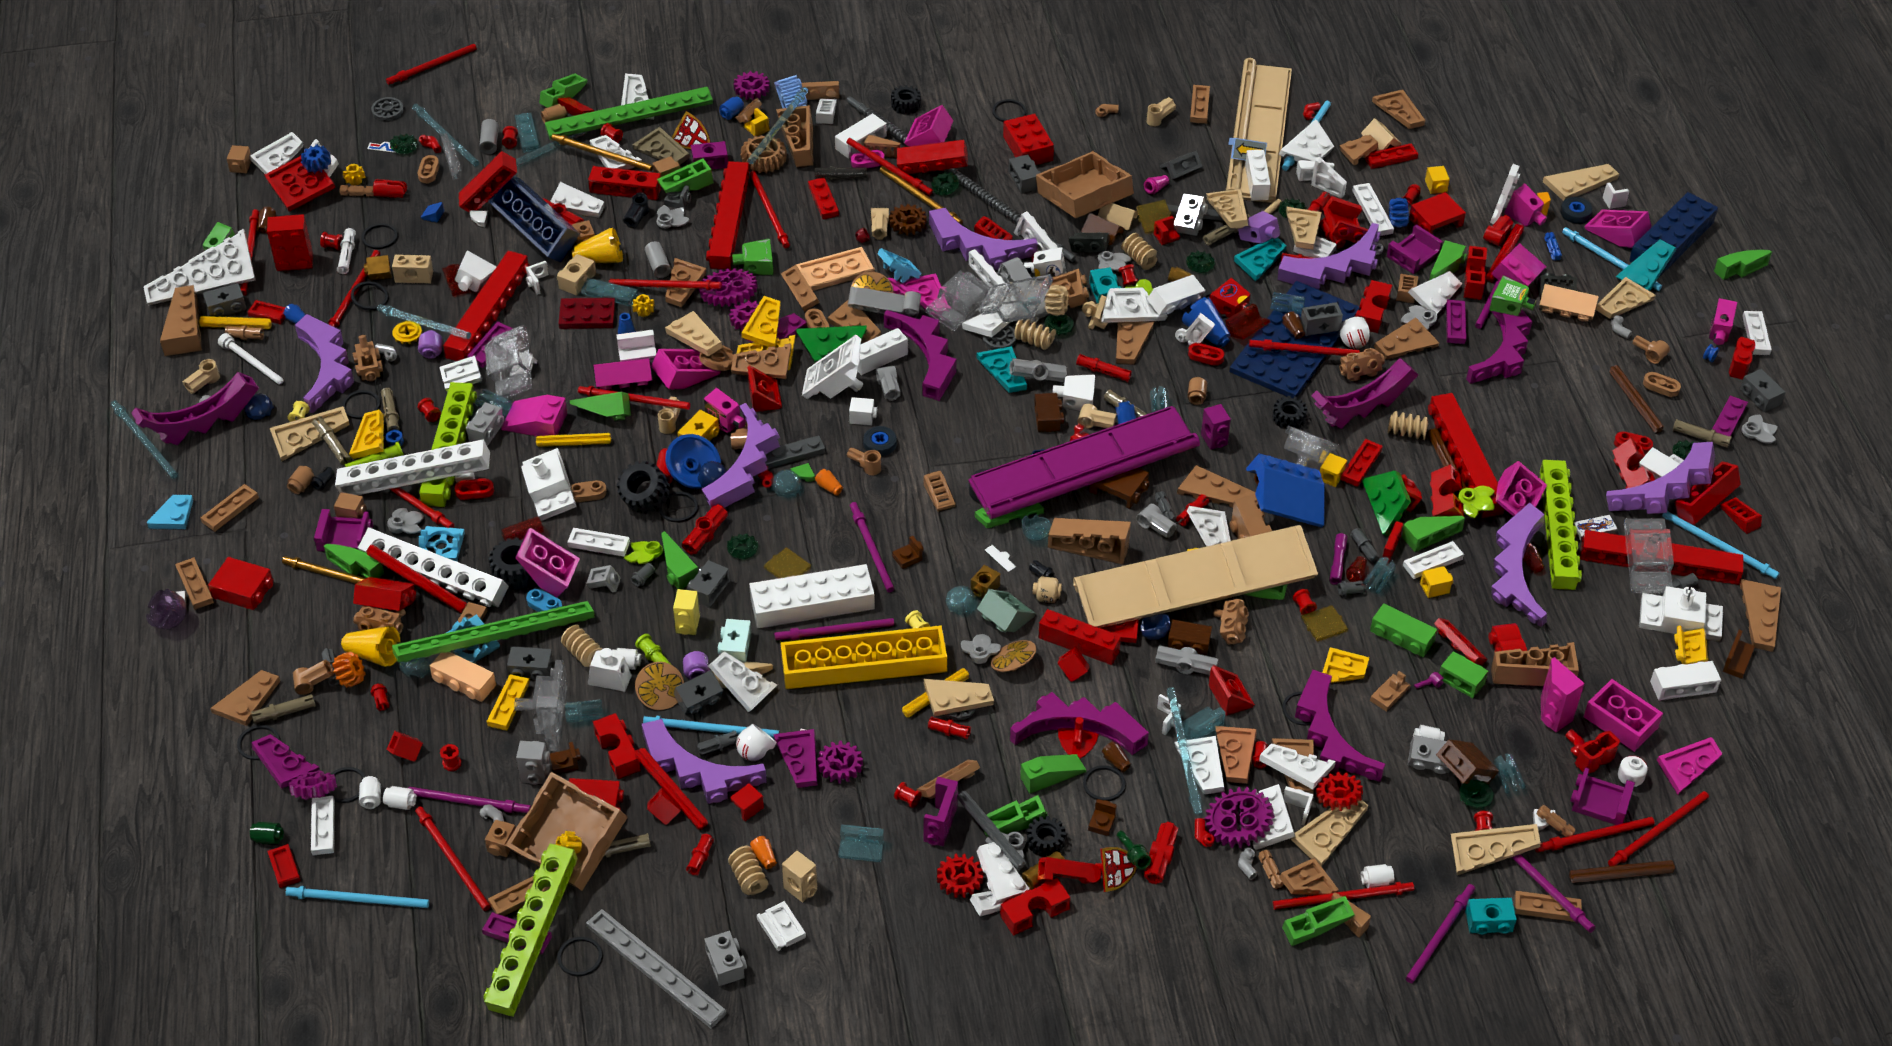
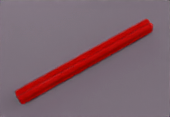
M371 544L367 548V555L458 612L462 613L465 609L466 602L375 545Z

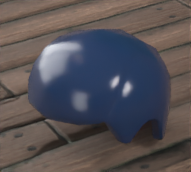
M262 393L254 394L244 407L246 415L253 420L270 416L271 410L274 409L271 399Z
M708 461L701 467L697 478L700 485L704 488L719 479L727 470L719 462Z
M1165 614L1146 617L1142 619V625H1140L1142 635L1150 640H1160L1166 637L1171 629L1170 618Z

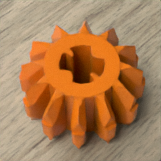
M351 651L334 658V663L332 664L334 668L333 673H335L336 680H339L340 685H344L347 688L364 681V676L366 675L364 672L365 666L362 665V660H359L357 654Z

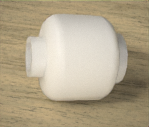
M1637 756L1625 757L1621 761L1618 770L1619 780L1623 784H1626L1627 780L1635 782L1634 787L1641 785L1645 780L1648 770L1646 762Z

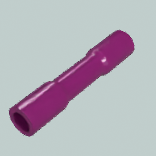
M1343 533L1337 534L1335 538L1334 559L1329 579L1330 583L1334 585L1341 583L1342 565L1347 544V535Z

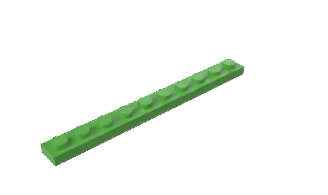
M703 87L545 122V128L550 140L553 133L560 136H569L600 129L607 123L614 126L713 104V99L709 88Z
M585 601L392 645V650L398 663L408 662L412 659L429 657L438 653H447L460 648H469L473 645L485 644L499 639H508L512 636L525 635L538 630H547L551 627L565 626L577 621H585L594 618V610L589 602Z

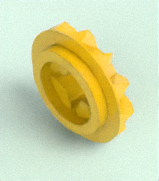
M405 321L396 325L392 333L396 342H401V344L408 342L410 344L411 341L417 342L422 333V328L416 322Z

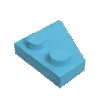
M172 495L147 521L148 528L186 529L193 504L192 495Z

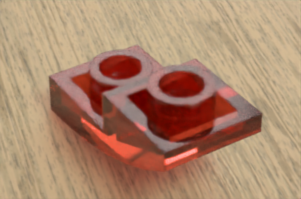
M451 264L442 268L452 296L470 292L469 288L467 291H462L458 287V282L455 281L460 264Z

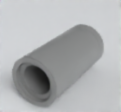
M486 119L481 124L479 149L484 154H493L497 149L499 125L493 119Z
M656 241L648 243L645 246V253L654 275L657 278L667 277L671 273V267L662 245Z

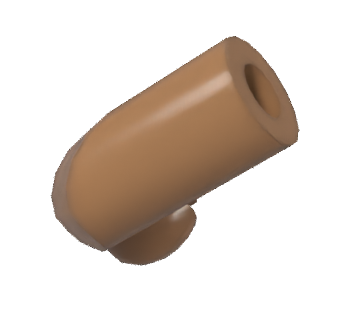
M1102 104L1096 109V115L1104 117L1108 113H1118L1119 105Z

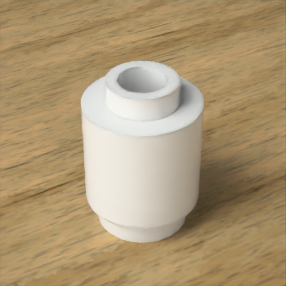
M617 648V650H612V653L625 657L629 669L636 670L637 666H640L641 654H638L637 649Z
M1420 725L1419 728H1415L1413 737L1418 735L1444 741L1445 732L1440 731L1439 728Z
M368 776L363 778L359 785V804L366 809H373L379 806L381 802V784L376 777Z
M387 787L384 791L383 803L388 805V807L410 810L411 806H414L416 803V794H414L413 789Z
M1383 864L1364 867V871H1361L1362 884H1365L1367 888H1373L1394 883L1392 866Z

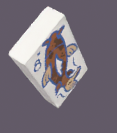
M1610 515L1573 523V526H1576V534L1580 541L1585 530L1609 534L1617 532V527Z

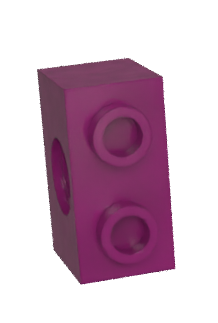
M725 141L691 145L693 163L704 158L711 169L727 168L728 155Z
M1221 404L1205 408L1203 412L1201 435L1210 450L1228 445L1231 419Z

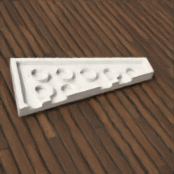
M244 229L238 231V234L233 237L223 240L224 242L216 247H211L190 259L185 265L173 269V272L166 276H161L145 285L144 291L147 304L153 305L172 300L174 290L177 287L194 285L196 294H200L232 284H242L256 280Z

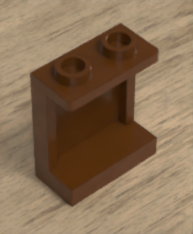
M1136 468L1090 484L1089 492L1096 495L1102 489L1126 500V508L1131 509L1134 504L1139 502L1142 492H1146L1150 485V481H1148L1149 472Z
M1449 739L1436 754L1463 784H1468L1475 776L1483 785L1487 786L1500 772L1471 742Z

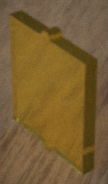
M1165 200L1136 207L1140 218L1139 222L1142 224L1144 233L1154 231L1155 221L1171 216V211L1168 210Z
M786 547L777 555H773V558L764 565V568L777 578L802 575L811 568V564Z
M1332 605L1301 616V619L1307 626V631L1311 632L1316 641L1348 631L1342 616L1337 613Z

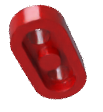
M1193 343L1188 348V356L1192 360L1210 365H1220L1224 361V352L1220 348L1202 343Z
M1624 431L1617 433L1614 440V445L1618 447L1632 438L1641 445L1645 455L1653 447V441L1649 437Z
M486 478L463 480L455 485V493L459 499L463 500L486 498L494 493L493 482Z

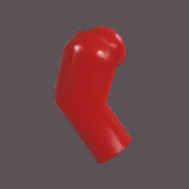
M1316 102L1305 105L1303 116L1306 120L1314 119V111L1320 110V103Z
M426 135L419 137V142L422 146L432 148L435 153L441 152L442 147L435 137Z
M767 467V470L757 474L763 480L762 484L764 487H770L774 479L773 474L768 471Z
M1571 729L1566 733L1565 737L1575 745L1571 748V752L1577 757L1579 749L1585 741Z
M1195 819V839L1203 846L1211 847L1214 844L1215 838L1205 830V819Z

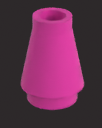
M1166 175L1147 178L1144 182V189L1149 194H1155L1169 184V178Z

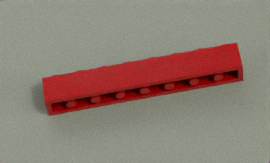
M728 161L727 168H724L723 177L725 180L721 181L722 191H719L720 203L716 205L717 215H714L715 227L712 226V238L709 239L710 251L707 250L706 261H709L710 269L731 270L732 254L735 251L750 176L748 162Z
M507 251L443 345L447 359L454 361L466 359L484 335L489 332L492 323L497 320L500 311L505 308L506 302L513 296L514 290L521 284L523 277L527 274L526 267L530 266L527 255Z
M1453 393L1431 396V401L1428 405L1429 415H1432L1435 427L1439 429L1441 437L1446 443L1447 449L1453 457L1454 463L1467 488L1474 489L1478 486H1488L1495 491L1490 497L1494 503V510L1479 511L1482 518L1504 514L1505 509L1496 502L1498 482Z
M1590 530L1584 531L1581 542L1580 560L1680 576L1694 573L1699 579L1739 585L1743 574V554Z

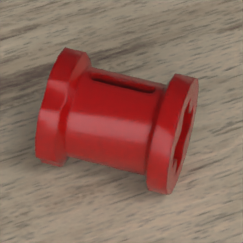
M607 123L601 128V136L606 135L619 143L623 137V131L615 129L612 124Z
M507 126L503 129L504 138L502 139V145L505 148L512 149L517 146L516 137L518 130L515 127Z
M323 232L320 239L321 247L326 248L327 246L340 250V244L343 240L342 235H330L327 232Z
M1133 264L1125 265L1118 269L1124 281L1123 287L1134 285L1138 282L1133 271Z
M424 398L418 403V410L425 414V419L428 422H434L439 419L441 411L434 406L431 398Z
M1301 589L1293 595V600L1295 603H1298L1302 615H1310L1317 609V605L1315 602H1312L1307 589Z
M447 744L440 750L443 768L448 771H456L461 766V759L458 757L459 749L456 745Z
M905 782L900 783L894 793L896 800L900 799L908 803L911 808L916 807L922 796V792L907 787Z
M1479 811L1474 814V821L1477 826L1475 831L1493 829L1491 823L1493 821V814L1491 812Z

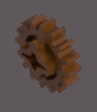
M901 204L900 208L894 207V211H890L889 215L890 228H893L894 232L899 231V234L904 232L908 235L911 232L915 235V231L921 232V228H925L927 223L926 212L922 211L921 207L916 208V205L910 206L907 204L904 207Z

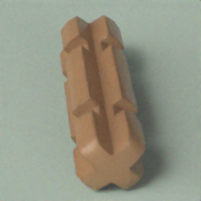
M341 185L340 195L348 196L350 194V196L366 195L372 197L374 196L373 186H366L364 188V186L350 185L348 187V185Z
M1542 805L1538 809L1536 814L1542 819L1545 818V821L1557 831L1561 830V834L1565 837L1574 834L1576 829L1570 824L1567 825V822L1556 813H1551L1547 806Z
M1264 850L1259 852V860L1263 864L1262 866L1269 880H1271L1272 887L1274 889L1281 888L1283 882L1279 878L1280 872L1274 859L1271 858L1270 851Z

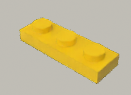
M509 675L487 720L489 727L508 730L530 684L529 678Z

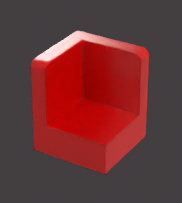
M1173 216L1157 220L1154 223V236L1161 245L1180 239V235L1174 229L1175 218Z
M1076 646L1060 656L1057 662L1071 682L1089 670V664Z
M394 731L387 750L399 757L416 761L423 742L412 736Z
M750 783L731 796V801L741 809L744 821H747L764 808L763 795Z
M663 788L647 804V810L665 825L681 811L679 806Z

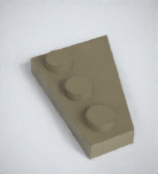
M660 127L633 144L634 150L659 160L671 156L679 165L690 158L689 153Z

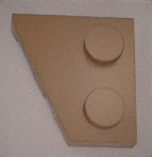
M1365 135L1340 145V151L1353 165L1358 164L1359 158L1362 156L1366 158L1378 148V142L1371 135Z
M1315 858L1288 869L1279 876L1291 894L1321 895L1336 893L1339 890Z

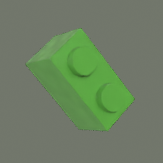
M1453 651L1441 665L1439 674L1444 678L1442 680L1444 683L1474 698L1486 683L1488 670Z

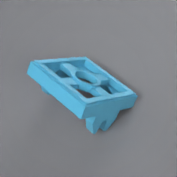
M882 248L879 249L877 254L883 259V268L887 269L890 267L889 270L891 272L894 271V279L896 281L900 276L901 283L906 282L910 276L919 279L921 272L910 260Z
M426 526L425 530H421L419 547L428 550L427 548H434L436 554L457 562L465 535L464 529ZM434 535H441L440 539L435 542L428 541ZM447 536L454 537L453 543L447 541ZM439 543L447 544L443 549L436 548Z
M477 614L470 619L463 617L460 623L457 621L452 629L446 633L484 625V623ZM495 640L483 644L482 648L477 644L469 648L456 649L453 652L475 663L498 649L500 644ZM465 649H468V650H474V653H473V654H468V653H465V652H462V651H464Z

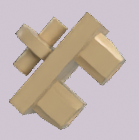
M1102 295L1097 304L1093 301L1083 304V313L1087 317L1092 316L1088 325L1089 329L1093 330L1095 325L1104 329L1108 324L1101 321L1106 296Z

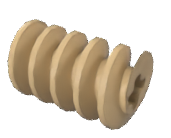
M1132 233L1122 242L1121 249L1144 270H1148L1156 264L1157 251L1151 245H1148L1142 237H1139L1138 233Z
M1021 317L1015 327V338L1017 340L1021 339L1025 343L1028 342L1030 345L1034 344L1035 347H1041L1043 350L1048 349L1055 338L1056 330L1053 329L1049 333V327H1046L1043 331L1042 324L1036 328V322H1033L1030 326V320L1027 319L1023 323L1024 318Z
M1394 411L1390 417L1387 433L1393 429L1394 435H1396L1400 430L1401 436L1408 432L1410 438L1415 433L1416 439H1419L1422 434L1425 440L1428 426L1427 417L1420 421V416L1417 415L1413 420L1412 414L1405 418V413L1402 412L1398 417L1397 411Z
M579 625L569 627L561 638L562 645L585 667H590L595 652L603 649L583 629H580Z
M742 846L732 852L728 862L735 873V878L738 880L742 892L747 895H755L767 888L768 880L765 879V874L759 866L756 855L752 853L753 849L750 846Z

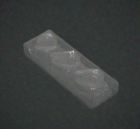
M447 133L440 134L452 180L459 179L458 171H461L459 161H456L458 158L456 150H453V140H449Z

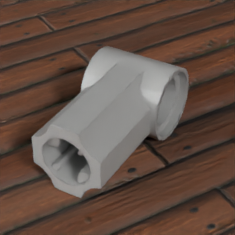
M895 366L876 368L877 382L882 387L884 397L889 399V401L896 400L900 396V389Z
M1149 504L1136 516L1140 526L1145 529L1151 527L1166 538H1170L1177 529V524L1162 515L1161 510L1155 504Z

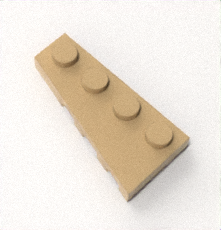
M1609 164L1545 176L1543 183L1564 201L1569 197H1577L1606 183L1617 180L1619 173Z
M1241 189L1206 193L1208 202L1230 228L1240 229L1248 226Z
M694 311L665 327L668 335L707 356L723 348L721 341Z
M342 406L270 428L281 462L322 440L319 436L320 433L312 424L313 419H316L320 424L317 419L318 416L324 418V421L334 430V433L349 426V420L344 407Z
M1361 800L1358 801L1357 806L1351 805V809L1343 807L1342 811L1339 808H1335L1332 811L1329 808L1295 832V837L1291 838V840L1311 859L1315 858L1322 867L1367 811L1368 805Z
M1537 824L1451 834L1457 875L1540 847Z

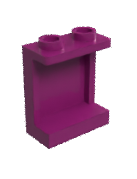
M1415 225L1412 234L1400 243L1392 241L1388 244L1386 257L1410 273L1415 274L1439 256L1443 241L1420 226Z
M322 509L314 535L317 551H325L324 545L336 544L358 549L368 527L373 529V520L370 519L369 513L364 512L363 518L331 517L330 509Z
M1585 768L1583 775L1578 774L1575 786L1579 787L1578 791L1573 790L1570 800V802L1574 803L1572 811L1614 825L1622 824L1635 782L1627 780L1625 787L1588 776L1589 769Z
M942 777L937 778L935 783V808L940 810L937 816L924 815V842H928L931 845H945L958 807V781Z

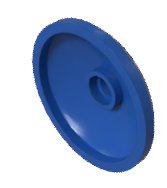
M685 434L674 439L669 445L665 456L666 466L671 476L677 482L689 488H703L697 477L704 463L708 461L721 463L720 455L715 446L706 438L696 434Z

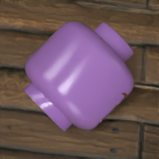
M433 330L422 333L418 342L419 353L428 359H433L440 355L443 345L442 336Z
M693 651L685 655L683 658V671L686 678L691 680L710 671L707 655L700 651Z

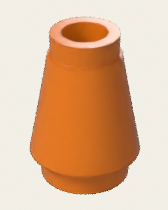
M822 469L816 475L815 481L817 485L837 496L843 490V486L830 470Z
M759 836L751 841L752 853L756 855V858L765 869L774 867L777 862L769 839H766L765 836Z

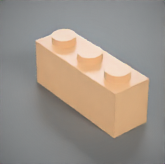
M1545 284L1539 308L1545 313L1558 312L1560 316L1568 318L1575 316L1580 321L1588 322L1593 320L1599 296Z
M451 652L440 653L430 665L434 681L443 683L454 691H460L470 699L483 702L496 686L493 672Z

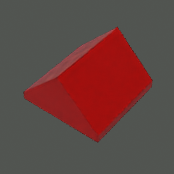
M749 365L747 367L748 384L752 407L755 412L780 409L782 404L777 380Z
M1214 665L1211 667L1209 687L1226 716L1252 708L1255 705L1237 674Z

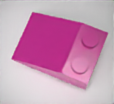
M1601 210L1585 225L1586 230L1618 246L1633 248V245L1652 228L1648 211Z
M1519 243L1491 274L1499 281H1501L1503 276H1506L1525 286H1529L1546 266Z
M658 349L651 365L657 376L671 390L685 389L717 376L721 372L720 370L710 369L702 364L699 359L700 351L696 349Z
M543 395L514 401L502 425V430L532 436L558 435L567 416L566 399L558 396Z
M1517 461L1504 470L1498 481L1496 502L1514 517L1528 503L1536 507L1547 484L1520 461Z
M532 528L528 529L515 557L537 585L556 598L568 587L580 560L579 557Z

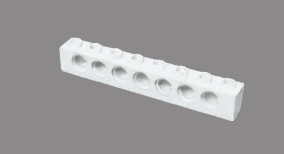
M483 439L337 469L335 486L339 493L361 495L489 469L490 451Z
M369 527L358 546V549L367 553L366 550L371 544L379 549L385 547L383 551L395 559L398 554L402 553L397 560L437 585L445 586L448 591L457 594V592L463 593V596L470 600L476 598L487 607H491V605L499 607L509 587L502 579ZM435 566L434 570L429 572L430 568ZM449 573H452L449 578H446ZM469 579L468 583L463 585V582ZM483 586H486V588L480 592V589Z

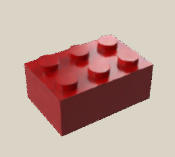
M1036 114L1003 121V138L1015 157L1028 154L1030 159L1034 160L1035 165L1053 161L1054 144Z
M304 214L268 217L267 234L276 271L313 268V251Z

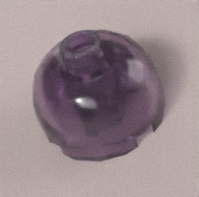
M172 590L157 591L148 604V608L151 609L150 615L147 614L146 618L148 623L155 628L163 630L176 628L186 617L185 600Z

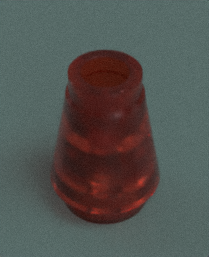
M1529 543L1523 561L1534 573H1538L1545 566L1537 547Z
M1358 556L1347 568L1346 577L1350 582L1364 580L1367 565L1366 558Z

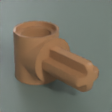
M1636 336L1632 342L1646 351V358L1653 364L1659 363L1670 352L1669 345L1662 340L1649 342L1640 336Z
M747 422L743 428L737 429L735 433H731V446L733 450L744 448L748 433Z
M855 448L848 450L847 457L859 462L866 474L877 475L881 472V454L878 451L869 450L863 453Z

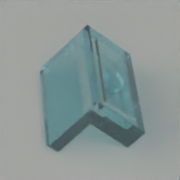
M1206 707L1179 723L1177 729L1188 740L1202 738L1214 731L1215 726L1224 725L1226 712L1221 707L1214 711L1210 707Z
M841 824L839 858L873 862L881 861L884 829Z

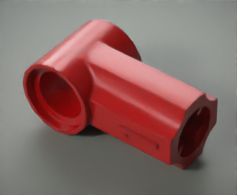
M1507 215L1500 216L1493 226L1489 225L1484 233L1483 240L1501 246L1506 234L1513 227L1514 222L1511 220V217Z

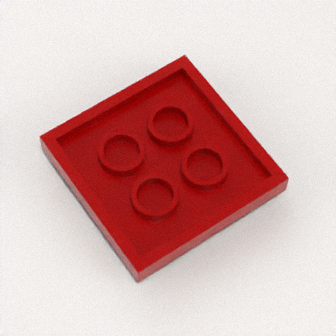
M301 156L264 175L289 212L335 188L334 183L324 169L322 173L320 171H317L316 174L308 172L301 163Z

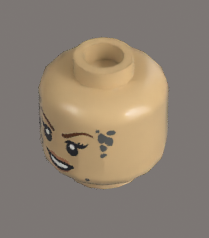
M1042 576L1038 579V583L1034 582L1033 594H1036V599L1039 602L1055 603L1057 599H1060L1062 584L1059 583L1057 578Z

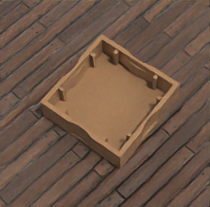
M1094 151L1036 175L1038 193L1074 218L1134 194L1132 175L1110 164L1105 158Z
M551 772L536 795L531 809L521 819L505 846L540 867L544 850H547L549 844L556 845L557 837L564 834L565 831H574L575 836L580 837L582 840V848L580 853H576L578 860L568 883L583 891L626 821L627 816L620 809L596 796L583 792L575 784ZM557 867L552 868V869L550 870V872H554V871H556L558 868H557Z

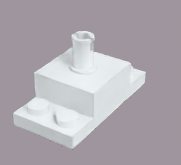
M857 335L853 336L809 367L806 372L802 396L808 399L813 395H817L820 391L831 399L848 386L855 392H858L863 386V382L856 378L861 338Z
M558 448L522 462L523 466L521 468L528 492L534 501L540 521L577 507Z
M1666 586L1663 596L1642 593L1639 628L1677 634V626L1680 625L1684 632L1704 628L1706 639L1720 641L1722 637L1723 606L1706 604V593L1698 592L1692 587L1688 590L1689 587L1680 589Z

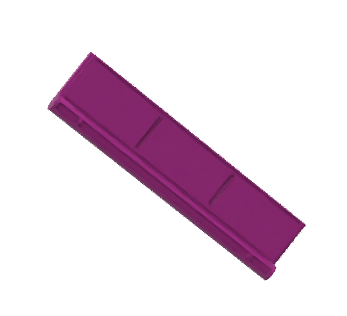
M1170 406L972 475L968 482L987 516L992 520L1200 446V440L1196 433L1191 434L1175 407Z

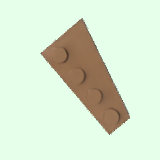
M810 105L776 109L779 125L796 167L813 165V120Z
M194 285L177 287L174 290L160 339L164 356L202 350L199 307Z
M1255 494L1234 500L1230 529L1233 533L1235 532L1238 539L1272 531L1270 525H1265L1263 518L1265 514L1261 509H1258Z
M1054 518L1048 534V548L1124 564L1129 548L1131 522Z
M1574 642L1567 643V646L1562 647L1555 644L1550 645L1546 649L1531 647L1528 651L1514 649L1495 652L1491 667L1493 683L1544 686L1551 659L1554 657L1573 674L1578 676L1579 668Z

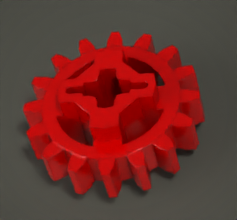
M1337 772L1336 776H1333L1330 773L1328 779L1323 777L1322 782L1317 783L1318 788H1316L1319 803H1323L1325 808L1331 806L1332 811L1335 808H1339L1342 811L1343 807L1351 809V805L1357 806L1358 801L1362 800L1363 787L1361 786V781L1356 780L1355 775L1348 777V773L1341 775L1340 772Z
M956 853L953 859L947 856L946 862L941 861L940 868H937V883H940V889H946V895H949L951 892L954 893V898H957L958 894H962L963 898H966V893L973 895L974 889L980 890V884L983 883V870L980 868V862L974 863V857L972 856L967 859L966 854L958 857Z

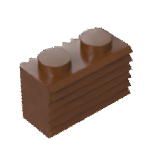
M1057 393L1035 394L1034 406L1038 432L1060 431V424H1064L1063 412L1060 413V410H1062V400L1058 399Z
M1172 619L1168 647L1178 650L1190 647L1196 650L1198 654L1206 656L1211 639L1212 626Z

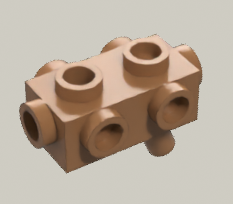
M366 335L359 336L360 344H355L356 352L353 353L354 363L359 364L355 365L357 376H361L362 380L374 381L377 377H380V372L383 371L381 360L377 361V359H380L379 350L374 348L373 341L367 342Z
M1368 348L1364 352L1349 353L1347 356L1341 357L1339 369L1341 374L1347 379L1356 381L1362 375H1377V371L1382 370L1385 359L1383 354H1380L1376 349Z
M1241 599L1225 601L1223 610H1214V616L1221 618L1220 634L1228 645L1242 643L1245 639L1248 609L1244 606L1245 603Z
M363 605L359 612L355 614L353 621L354 624H358V630L360 631L390 626L396 628L400 634L403 629L401 617L406 614V611L402 609L390 612Z

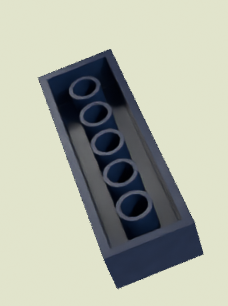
M513 176L488 201L547 257L558 262H562L580 235L559 213L522 179Z
M1687 192L1633 245L1629 261H1635L1661 239L1676 247V251L1660 274L1661 276L1714 223L1718 207Z

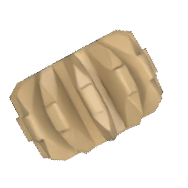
M1053 285L1049 286L1046 290L1044 302L1048 314L1057 316L1065 314L1069 305V293L1066 287Z

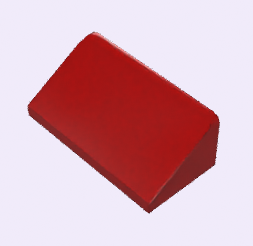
M570 97L557 99L558 104L564 106L567 113L573 116L594 112L593 109Z

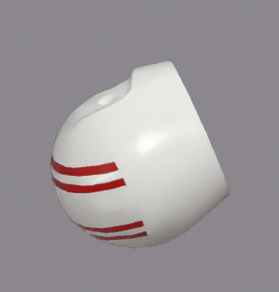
M1353 317L1343 321L1340 329L1342 341L1352 349L1364 347L1370 337L1369 327L1365 319Z
M751 724L738 735L736 747L741 757L748 761H757L762 759L769 749H774L777 742L761 728Z

